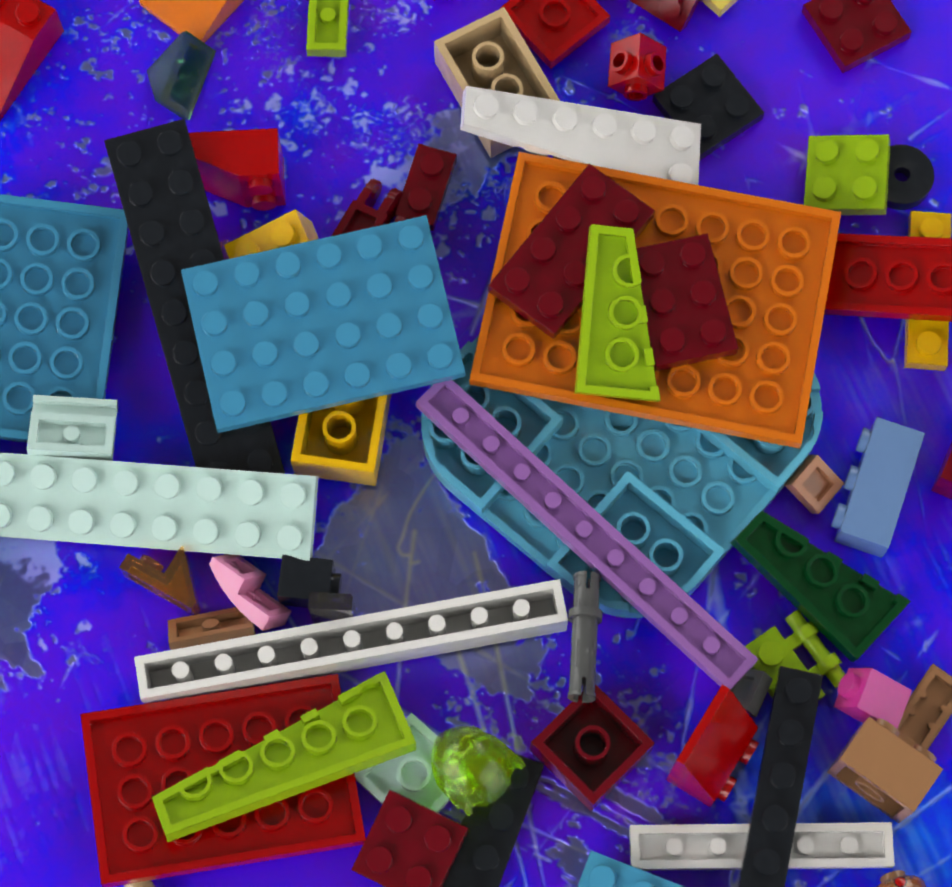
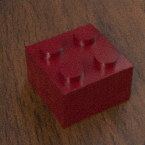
M596 684L595 701L582 703L581 692L578 702L572 701L531 741L530 751L590 811L652 751L655 744Z

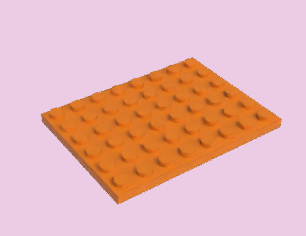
M518 152L491 281L588 164ZM594 166L655 210L654 218L636 238V248L708 233L739 348L737 354L655 371L656 384L659 387L661 400L659 402L574 394L582 306L556 338L553 339L488 292L469 385L800 449L841 212Z

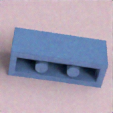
M879 417L875 419L871 429L863 427L855 450L861 452L862 456L858 467L851 465L843 489L850 491L846 505L838 504L832 520L831 527L838 529L834 542L880 558L884 556L889 549L925 435L924 432Z

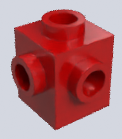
M641 32L611 43L608 87L623 94L626 99L632 101H641L649 95L664 91L667 47Z

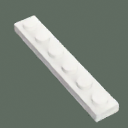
M892 822L796 823L788 869L893 868L895 866ZM749 824L630 825V866L643 871L741 870Z

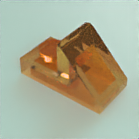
M184 546L180 547L165 573L162 572L164 566L147 555L143 554L140 559L129 553L126 555L119 567L126 578L191 615L200 613L201 608L190 561Z

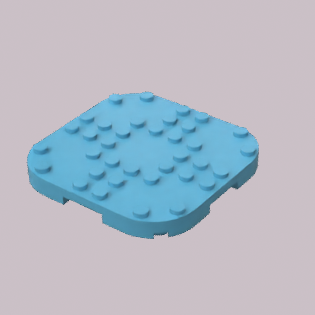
M478 337L472 343L468 341L460 350L465 377L453 380L689 596L733 547L730 542L758 513L766 509L784 488L786 482L807 459L817 441L823 421L819 392L821 388L815 373L800 449L469 385ZM422 413L421 431L424 452L430 468L442 485L555 580L560 579L561 585L574 595L573 574L578 571H587V587L591 571H595ZM601 578L598 609L602 610L605 614L616 617H644Z

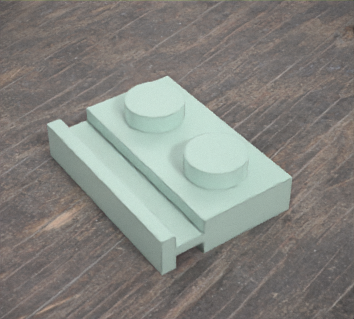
M33 395L27 454L113 461L118 400Z

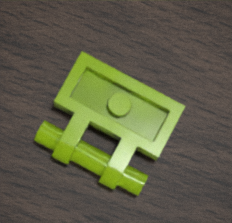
M799 610L794 611L785 618V621L794 632L792 635L784 639L776 626H773L745 646L758 658L757 663L751 669L764 671L773 679L768 689L772 699L780 666L820 674L823 677L826 675L835 689L845 675V672L839 666L842 661L835 652L830 653L817 636L819 632L817 627L811 621L807 622ZM801 645H804L817 663L809 670H807L794 652ZM822 689L820 690L819 700L826 695Z

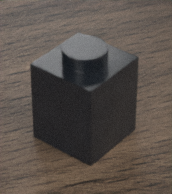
M282 555L277 592L279 603L284 606L331 610L332 598L339 599L342 573H335L334 561L331 559L310 557V561H305L289 555Z

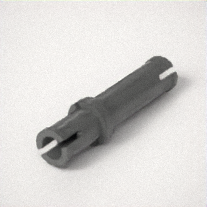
M578 571L573 574V608H570L568 613V621L572 623L568 699L573 702H578L581 692L582 703L596 700L598 624L602 622L603 612L598 609L601 575L591 571L590 579L587 581V587V571Z

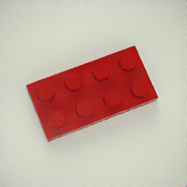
M838 233L824 315L952 322V238Z

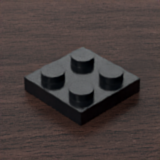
M715 54L666 86L664 91L655 93L652 101L665 118L701 124L700 160L761 121L764 116V111L718 54Z

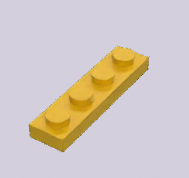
M911 211L908 216V236L951 238V214ZM905 319L904 368L946 370L948 366L949 322Z

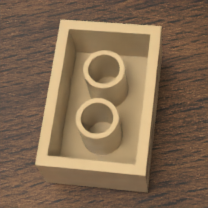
M505 7L434 41L435 64L461 108L463 91L466 86L560 101ZM478 136L490 158L512 148V146Z

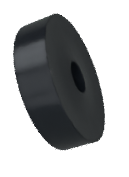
M909 145L890 146L887 207L896 210L911 209L921 204L928 196L934 182V169L929 158L919 149ZM894 174H904L907 177V181L897 180Z

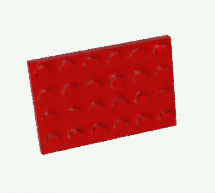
M338 674L80 714L102 887H113L363 845L366 838L355 773L171 842H167L152 800L153 796L206 767L216 765L219 760L237 750L245 751L264 741L263 736L276 729L280 732L301 720L300 716L314 708L318 711L337 701L338 695L341 694Z

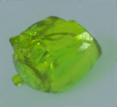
M461 725L448 728L438 734L432 746L431 765L437 786L458 810L462 809L468 816L473 814L472 807H487L488 804L499 799L507 788L510 787L511 775L517 768L523 769L526 766L523 759L509 749L505 743L495 736L483 732L476 726Z

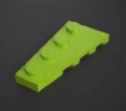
M591 224L589 227L574 394L653 402L661 401L659 387L656 384L655 362L648 334V318L646 305L643 302L642 280L633 228Z

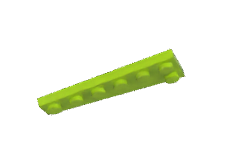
M381 672L338 695V700L318 711L314 708L300 716V721L279 732L276 729L263 736L264 741L245 751L237 750L219 760L216 765L206 767L153 796L152 800L167 842L417 750L416 741L386 672Z

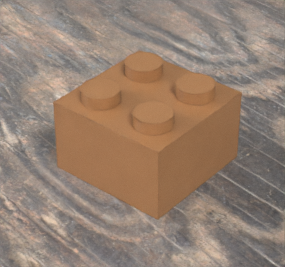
M868 717L852 735L827 773L891 819L900 823L915 812L943 768L935 763L937 758L929 750L918 744H914L912 747L898 737L900 734L899 730L892 724L881 718L875 721Z

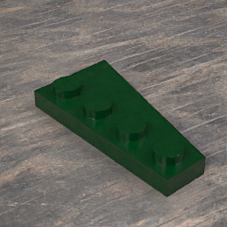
M764 511L758 513L730 542L851 662L856 661L911 602L902 595H894L881 587L879 581L866 573L862 575L842 563L843 559L829 551L825 553L809 543L808 538Z

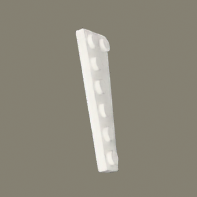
M466 86L463 91L460 130L512 147H521L528 152L547 157L552 155L577 163L591 164L593 166L695 185L699 183L701 124Z

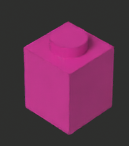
M848 668L847 673L838 684V696L833 707L862 723L868 717L875 721L881 718L898 729L912 690L873 668Z

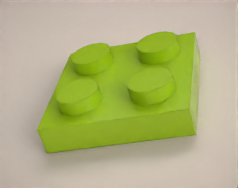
M889 134L809 136L804 205L839 211L841 215H886L891 145Z

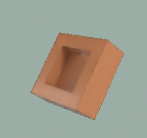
M809 455L786 482L785 486L811 514H819L845 483L819 455Z

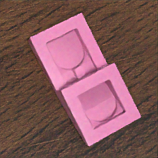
M224 554L212 557L209 565L216 580L230 601L247 619L262 631L286 624L291 610L260 589L267 574L240 555Z

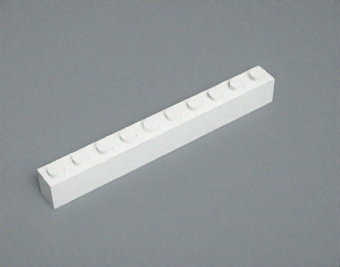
M560 579L135 656L134 660L140 699L144 704L325 676L564 632L567 630L568 617Z

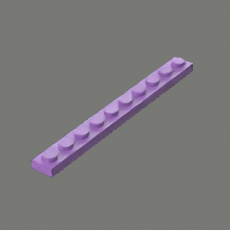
M453 380L433 384L416 401V407L589 567L599 573L601 578L720 687L723 684L731 690L757 663L758 658Z

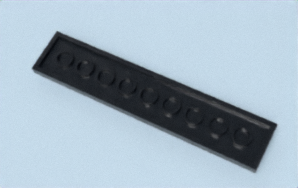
M185 119L104 140L195 466L285 474L270 421L218 433L216 429L181 270L222 261L224 256Z

